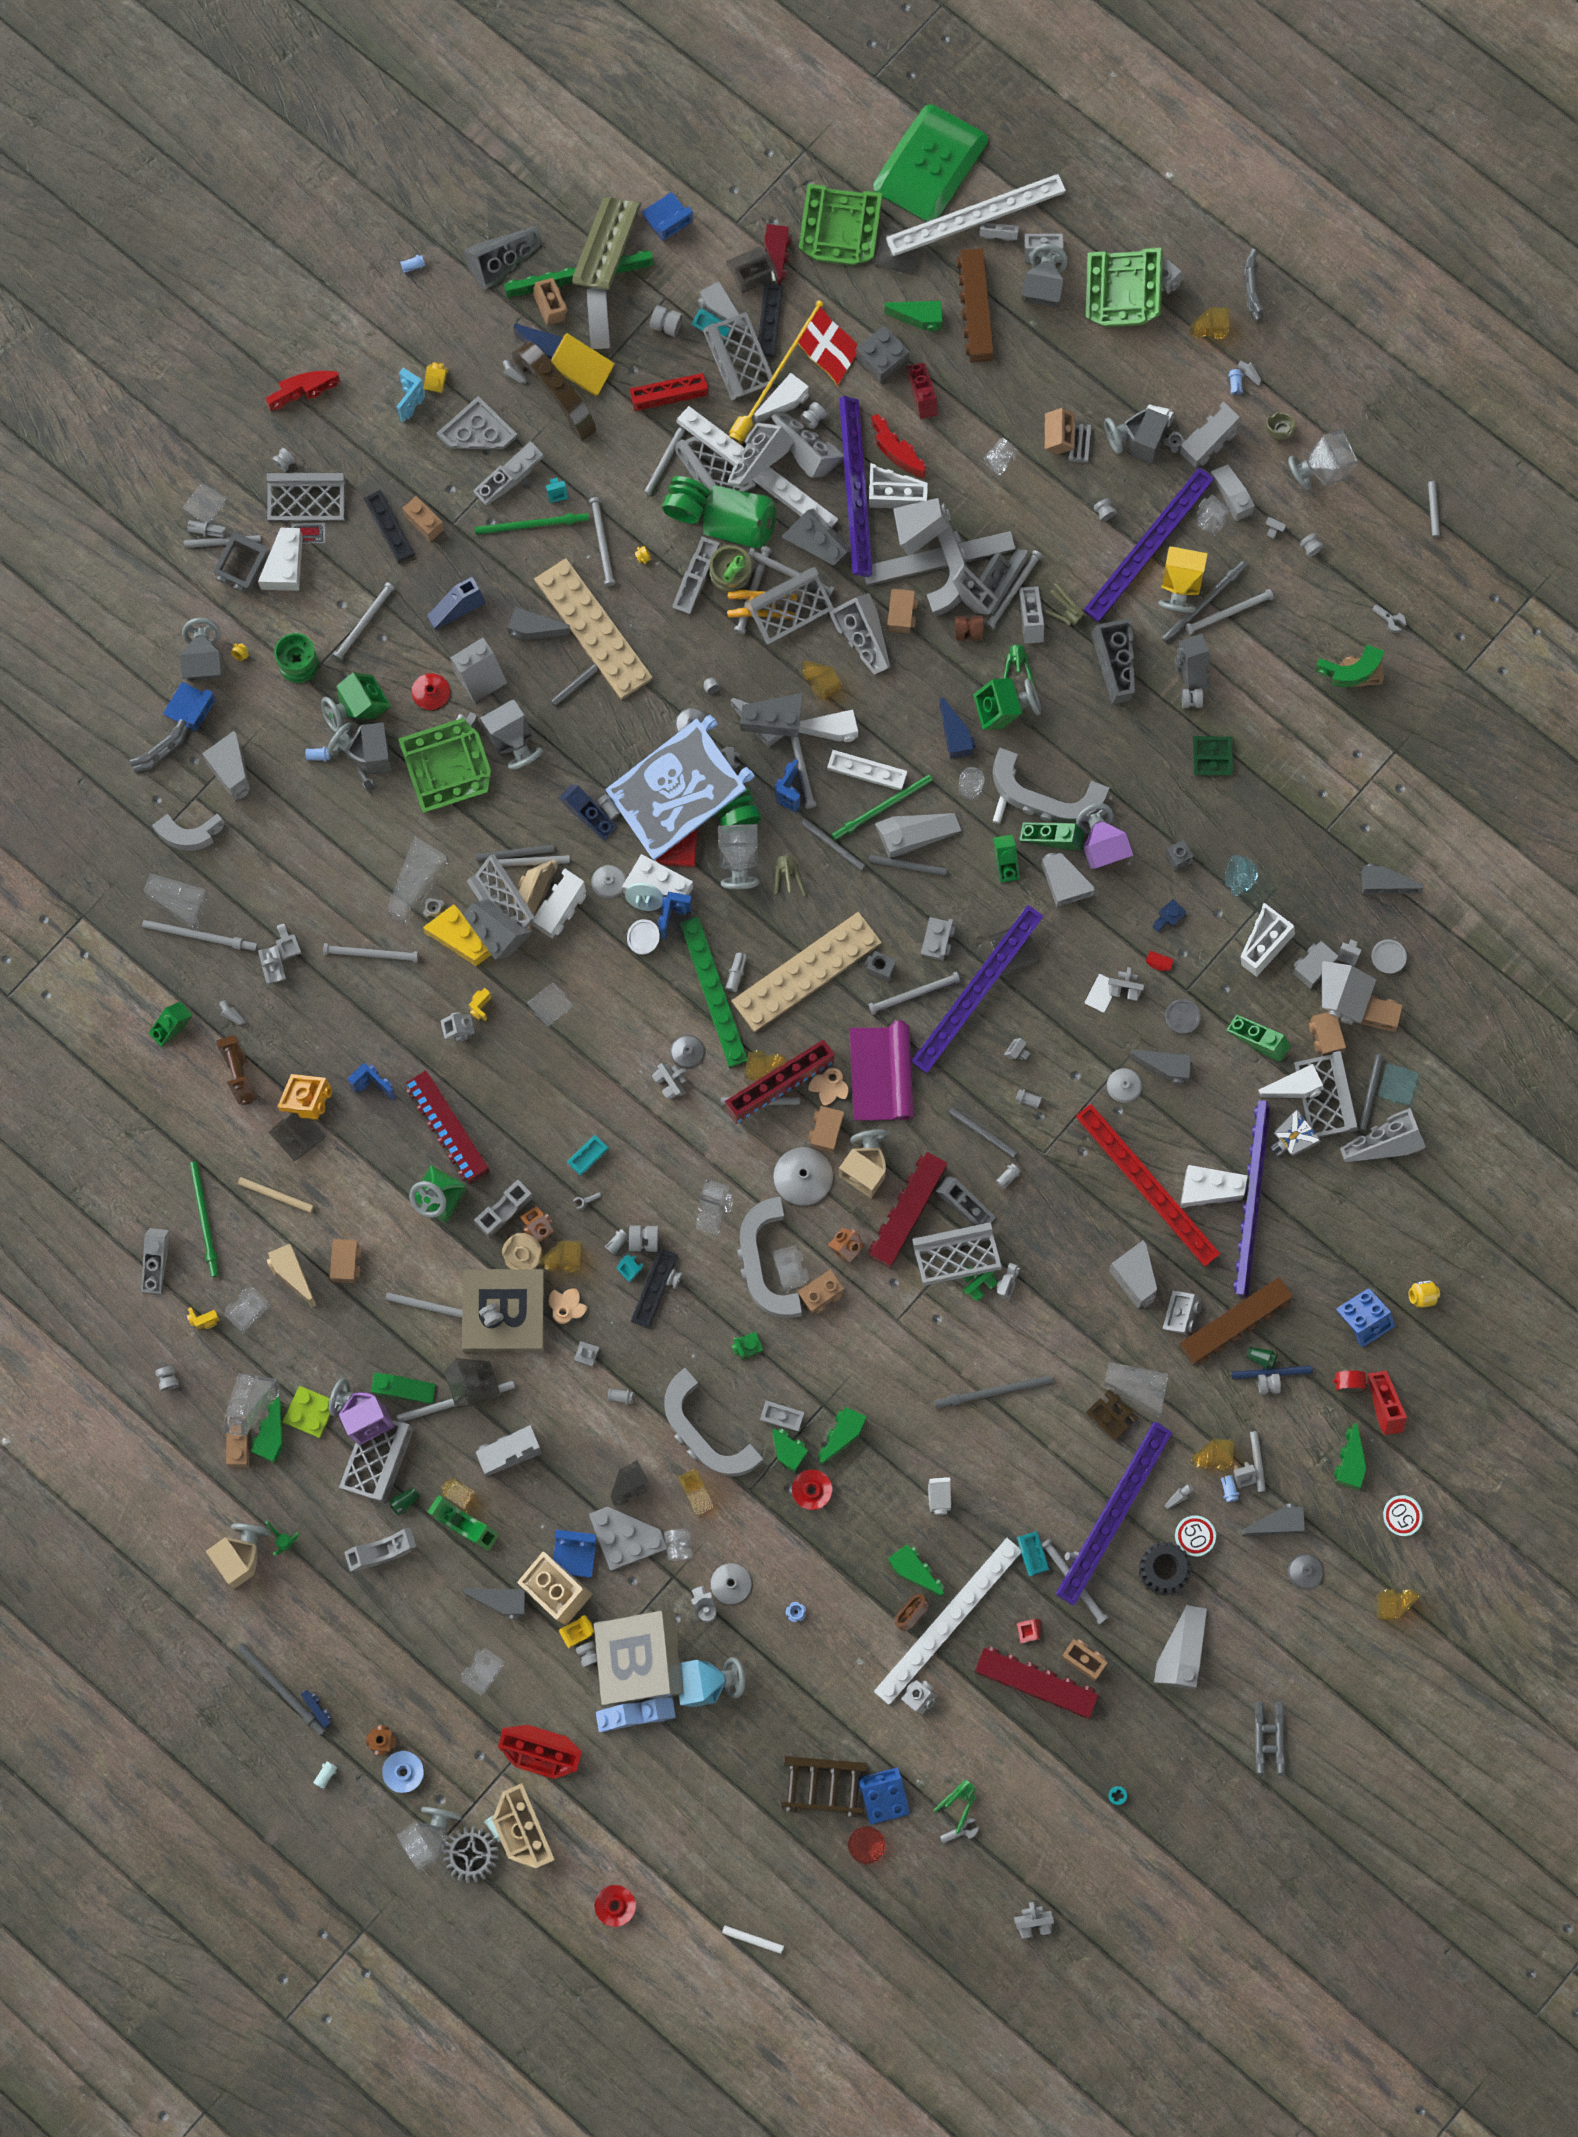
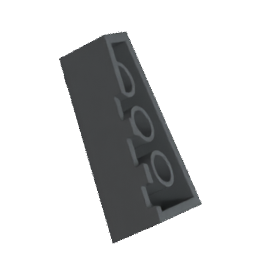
M1132 618L1095 625L1091 635L1111 704L1130 701L1135 693Z

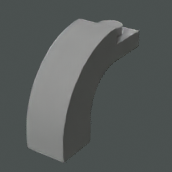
M599 288L587 289L591 349L610 348L606 290Z
M217 813L198 828L184 829L179 827L167 814L153 824L152 827L157 835L169 846L179 850L194 851L213 844L211 835L218 834L225 824Z
M405 1528L390 1537L373 1543L355 1546L344 1553L351 1572L402 1557L410 1553L411 1549L416 1547L411 1528Z

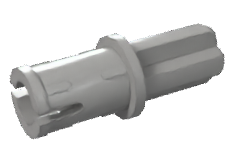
M192 520L188 522L190 525L187 526L188 532L203 534L204 537L209 535L224 538L226 535V528L223 526Z
M736 953L732 968L729 969L730 975L725 987L726 990L731 992L738 991L741 976H744L743 969L747 955Z

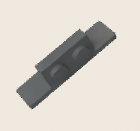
M1016 549L1009 562L1000 553H995L979 580L998 598L989 615H992L997 610L999 603L1007 594L1012 582L1017 578V574L1030 555L1028 550Z

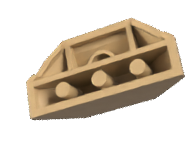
M555 860L528 870L526 875H522L520 879L519 893L534 916L541 907L558 866ZM522 911L523 919L526 920L527 918ZM531 922V924H530V925L528 926V928H527V929H529L530 931L532 930V927H533L532 922Z
M521 1783L503 1791L492 1821L508 1859L535 1869L554 1861L523 1784Z

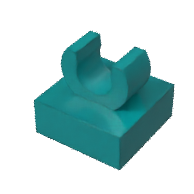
M557 478L550 479L551 484L546 485L549 502L554 503L568 499L565 482H558Z
M625 1256L616 1267L628 1282L634 1280L643 1267L642 1263L640 1265L636 1264V1256Z

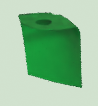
M713 485L704 509L703 535L752 548H762L770 539L775 527L776 508L774 501L763 495ZM771 517L772 523L770 528L767 529L766 524L768 519ZM758 520H761L760 527L757 526Z

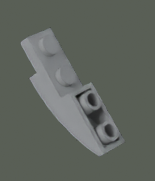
M530 441L503 467L500 465L473 492L485 505H488L532 472L531 468L544 455Z

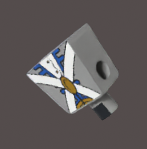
M1296 1110L1275 1132L1280 1140L1271 1146V1149L1277 1156L1286 1150L1292 1156H1295L1320 1143L1321 1140L1298 1110Z

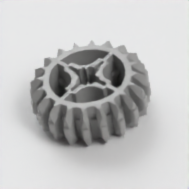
M472 1826L470 1833L468 1827H464V1834L459 1829L456 1830L457 1838L453 1835L449 1836L453 1843L445 1842V1845L450 1847V1850H443L444 1854H449V1857L444 1858L443 1861L451 1863L446 1866V1869L454 1868L451 1873L453 1877L460 1873L458 1876L459 1881L466 1876V1883H470V1877H473L475 1883L478 1882V1875L483 1880L486 1879L483 1872L486 1871L488 1874H492L488 1867L490 1865L496 1867L497 1864L492 1862V1859H499L498 1855H493V1852L499 1850L498 1847H491V1845L495 1844V1839L488 1841L491 1834L487 1833L483 1837L484 1829L480 1828L479 1832L476 1833L475 1826ZM470 1838L465 1849L455 1850L462 1840ZM476 1838L485 1843L488 1853L477 1851ZM472 1848L474 1853L481 1855L469 1861V1857L461 1853L466 1854ZM454 1856L465 1859L466 1871L461 1870L457 1866ZM487 1859L480 1869L472 1872L474 1863L477 1860Z

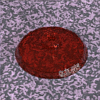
M863 1826L851 1834L848 1841V1849L856 1861L870 1864L879 1860L883 1855L885 1840L877 1829Z

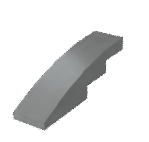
M703 536L701 537L696 553L693 554L689 568L683 577L672 606L673 608L691 614L709 574L710 558L719 549L720 543Z

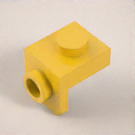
M438 362L428 365L424 389L442 393L446 373L449 368L444 367V364Z
M483 988L482 991L478 990L473 995L472 1002L469 1004L470 1014L476 1020L481 1019L484 1022L487 1020V1017L481 1009L492 998L491 993L486 988Z
M192 1307L188 1309L190 1313L187 1315L191 1327L195 1325L197 1330L204 1327L206 1329L212 1328L217 1325L216 1322L220 1321L215 1310L197 1317Z
M586 1615L581 1616L577 1621L559 1630L568 1649L587 1640L595 1633L593 1624L587 1619Z

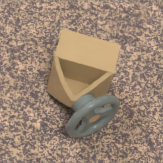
M882 1129L865 1131L852 1136L850 1142L854 1145H863V1148L852 1149L839 1167V1177L871 1199L885 1180L886 1164L879 1147V1142L887 1139L889 1132Z
M234 1523L231 1525V1529L242 1533L241 1540L225 1537L206 1551L231 1588H237L254 1576L257 1564V1536H270L271 1531L269 1529L255 1525Z

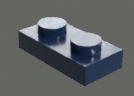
M305 1690L300 1694L325 1729L333 1725L330 1722L332 1716L326 1708L321 1709L318 1704L321 1700L314 1691L310 1693L308 1690Z

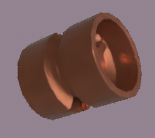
M955 616V641H967L968 638L972 641H983L982 616H971L970 619H967L966 616Z

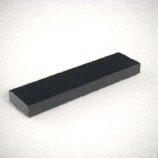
M764 284L758 342L765 357L775 358L783 285Z
M381 490L364 497V502L397 563L399 564L415 556Z
M659 1248L631 1318V1323L650 1329L678 1254Z

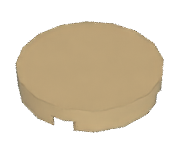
M517 1233L510 1236L504 1243L502 1255L506 1265L511 1269H535L542 1258V1247L532 1235Z

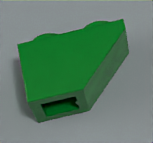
M1013 836L994 837V853L1000 883L1019 880L1017 851Z
M181 1001L163 1010L148 1034L162 1047L186 1027L193 1015Z
M774 1428L772 1436L777 1461L795 1473L808 1454V1450L805 1449L807 1446L799 1440L793 1441L790 1439V1434L783 1429L778 1431Z

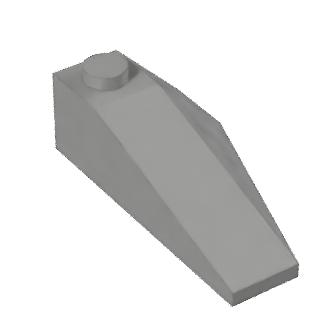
M787 413L772 414L771 417L775 424L782 426L794 441L790 446V450L799 466L805 470L809 477L825 476L844 460V454L830 442L825 444L818 439V434L804 430V425Z
M757 423L746 437L745 443L747 445L744 450L740 451L739 456L741 459L739 463L734 465L727 483L742 487L783 457L794 442L784 428L777 425Z
M870 593L855 597L829 611L838 632L845 635L849 640L848 644L859 652L860 658L874 675L890 667L878 612Z
M955 813L895 816L875 823L889 858L897 857L962 832Z
M1411 1108L1386 1119L1387 1123L1380 1127L1374 1126L1371 1128L1372 1132L1365 1137L1359 1136L1340 1148L1344 1161L1352 1162L1403 1156L1426 1148Z
M1186 1605L1157 1661L1154 1683L1193 1690L1196 1688L1206 1608Z

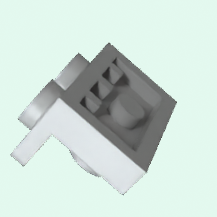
M1025 234V263H1031V253L1039 245L1054 244L1063 249V235ZM1050 249L1042 250L1044 253L1050 255L1059 254L1056 251ZM1036 256V262L1041 263L1042 258Z
M932 917L929 918L921 956L944 961L945 955L949 956L951 944H948L949 937L954 936L956 927L952 925L953 919L945 921Z
M1173 1291L1163 1329L1190 1337L1197 1327V1315L1202 1308L1201 1299L1195 1294Z

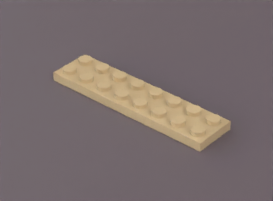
M566 558L534 578L535 583L564 623L570 625L572 634L593 663L598 666L599 671L620 700H623L653 680L651 674Z
M857 912L731 1000V1003L751 1030L756 1033L880 946L882 942L861 914Z

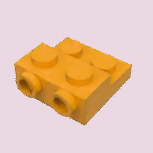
M291 1074L277 1107L283 1112L298 1113L300 1118L318 1119L319 1115L325 1112L324 1103L326 1098L331 1097L332 1087L326 1078Z

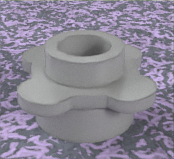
M1174 431L1168 438L1164 439V445L1168 446L1172 453H1177L1186 440L1183 439L1179 432Z
M431 898L426 899V909L423 911L424 916H434L436 918L442 913L444 902Z

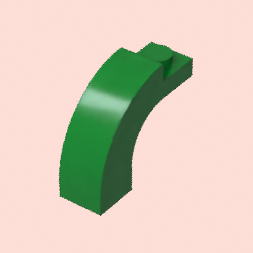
M1366 644L1361 658L1349 666H1340L1319 658L1315 672H1318L1320 676L1325 678L1331 677L1330 685L1357 686L1373 676L1380 665L1385 651Z
M439 1495L428 1510V1513L435 1517L437 1521L488 1552L499 1536L492 1528L464 1513Z

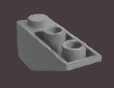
M149 1228L145 1234L141 1292L162 1293L168 1254L169 1230Z

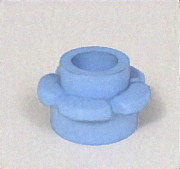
M793 1602L787 1607L786 1615L789 1616L790 1621L797 1622L805 1618L806 1608L803 1604Z

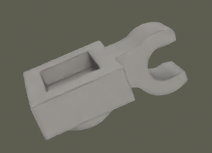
M278 925L277 929L281 939L276 940L282 959L285 960L302 954L295 935L289 936L285 925Z

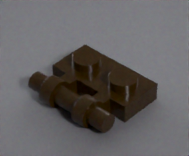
M1109 1389L1104 1394L1109 1401L1105 1403L1100 1398L1086 1411V1414L1115 1441L1129 1428L1124 1420L1128 1418L1134 1423L1138 1417L1133 1413L1134 1410L1131 1407H1127L1120 1400L1121 1397L1118 1394L1115 1395ZM1114 1405L1122 1412L1120 1416L1111 1409Z

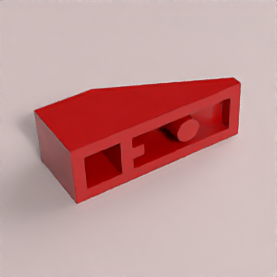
M1387 1370L1368 1373L1367 1378L1373 1404L1383 1434L1402 1433L1407 1416Z

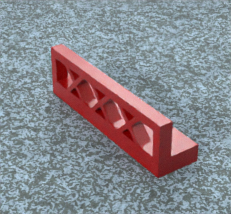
M703 373L629 388L634 411L708 396V387ZM701 379V383L691 384L692 381ZM676 384H680V385L682 386V387L672 388V387H673L674 385H676ZM657 388L663 389V391L654 392ZM638 392H643V393H645L644 395H639V396H635V395H634V393H638Z

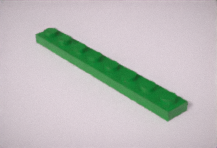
M640 251L630 256L622 255L615 274L654 266L652 251ZM568 267L563 271H551L541 276H529L524 280H511L504 284L507 298L533 293L536 282L550 278L554 279L558 287L573 284V275L576 268Z
M699 917L680 922L728 1067L732 1068L748 1063Z

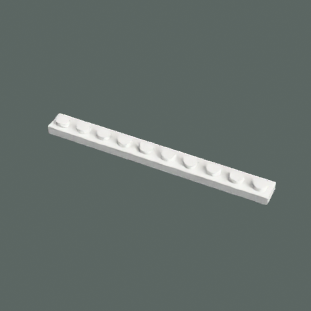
M1057 174L888 236L886 241L893 256L1059 196L1064 194L1066 190Z
M688 406L677 418L679 425L733 466L739 463L741 459L739 456L740 451L745 448ZM766 468L752 479L799 516H802L807 510L814 508L831 528L838 522V518L772 468Z
M1008 1538L1003 1541L874 1690L876 1695L888 1705L894 1701L1021 1554L1020 1548Z

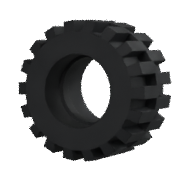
M1160 1542L1159 1544L1152 1545L1145 1551L1139 1563V1575H1141V1581L1145 1583L1148 1590L1151 1589L1155 1594L1160 1593L1166 1596V1594L1171 1595L1180 1591L1185 1586L1190 1577L1191 1561L1190 1557H1187V1552L1180 1549L1181 1546L1178 1544L1175 1546L1172 1542ZM1166 1557L1176 1564L1177 1573L1172 1579L1163 1580L1156 1576L1153 1564L1158 1558Z

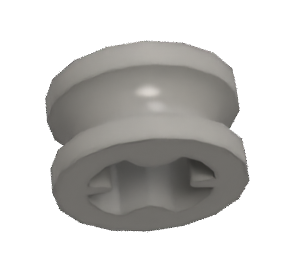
M673 1269L666 1285H672L676 1289L683 1273H677Z

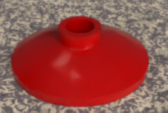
M429 673L422 675L414 682L412 687L414 702L424 710L433 711L440 709L448 702L450 697L448 682L438 674ZM429 687L434 688L432 692L427 691Z
M806 1470L794 1479L792 1495L800 1507L807 1510H817L829 1502L832 1495V1484L829 1478L821 1471ZM811 1487L815 1488V1494H809L808 1489Z
M610 1885L598 1893L594 1909L596 1916L603 1924L610 1927H620L632 1919L636 1909V1902L633 1894L627 1888L621 1885ZM614 1902L619 1904L618 1910L612 1909L611 1906Z

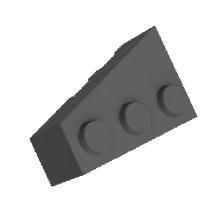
M814 508L807 510L781 536L833 566L839 564L851 552V548Z
M1199 634L1181 640L1179 648H1177V655H1175L1174 666L1177 673H1181L1186 688L1189 691L1211 688L1207 678L1210 677V672L1206 671V667L1210 666L1209 649L1203 635Z
M803 693L742 705L740 731L798 737Z
M489 899L473 902L463 914L495 960L512 956L531 933L529 929L521 927L517 920L505 915V911Z

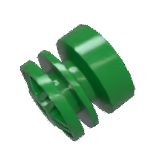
M683 476L673 477L671 486L668 488L669 494L665 496L661 510L664 514L679 522L687 524L698 523L703 512L701 506L706 504L709 489L694 479Z
M300 633L287 634L279 639L275 646L274 655L281 675L292 683H303L313 678L319 666L313 642L307 636Z
M746 787L747 790L716 813L718 817H722L720 825L726 835L744 832L762 820L758 807L751 805L754 802V798L751 796V791L748 787Z

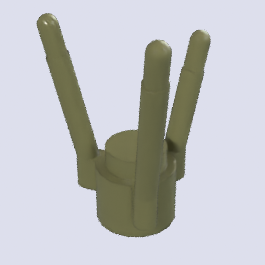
M1055 583L1054 586L1068 603L1054 590H1051V593L1068 608L1064 614L1067 617H1062L1048 610H1044V613L1065 622L1068 626L1071 623L1076 625L1085 613Z
M779 857L777 859L778 865L775 866L774 894H778L780 872L786 876L788 893L792 892L790 874L794 871L802 895L806 896L797 870V863L793 862V857Z

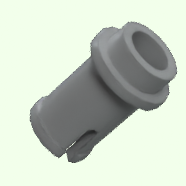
M605 794L598 799V806L604 809L611 820L621 813L611 801V796Z
M1019 1089L1015 1101H1018V1104L1023 1103L1038 1109L1042 1097L1025 1092V1089L1023 1091Z
M1014 1164L1008 1165V1169L996 1180L1003 1189H1006L1015 1177L1020 1176L1019 1173L1021 1171Z
M621 1229L619 1232L616 1231V1235L604 1246L613 1255L625 1242H628L629 1236Z
M609 1389L608 1401L622 1402L625 1405L633 1403L634 1392H630V1389L627 1391Z

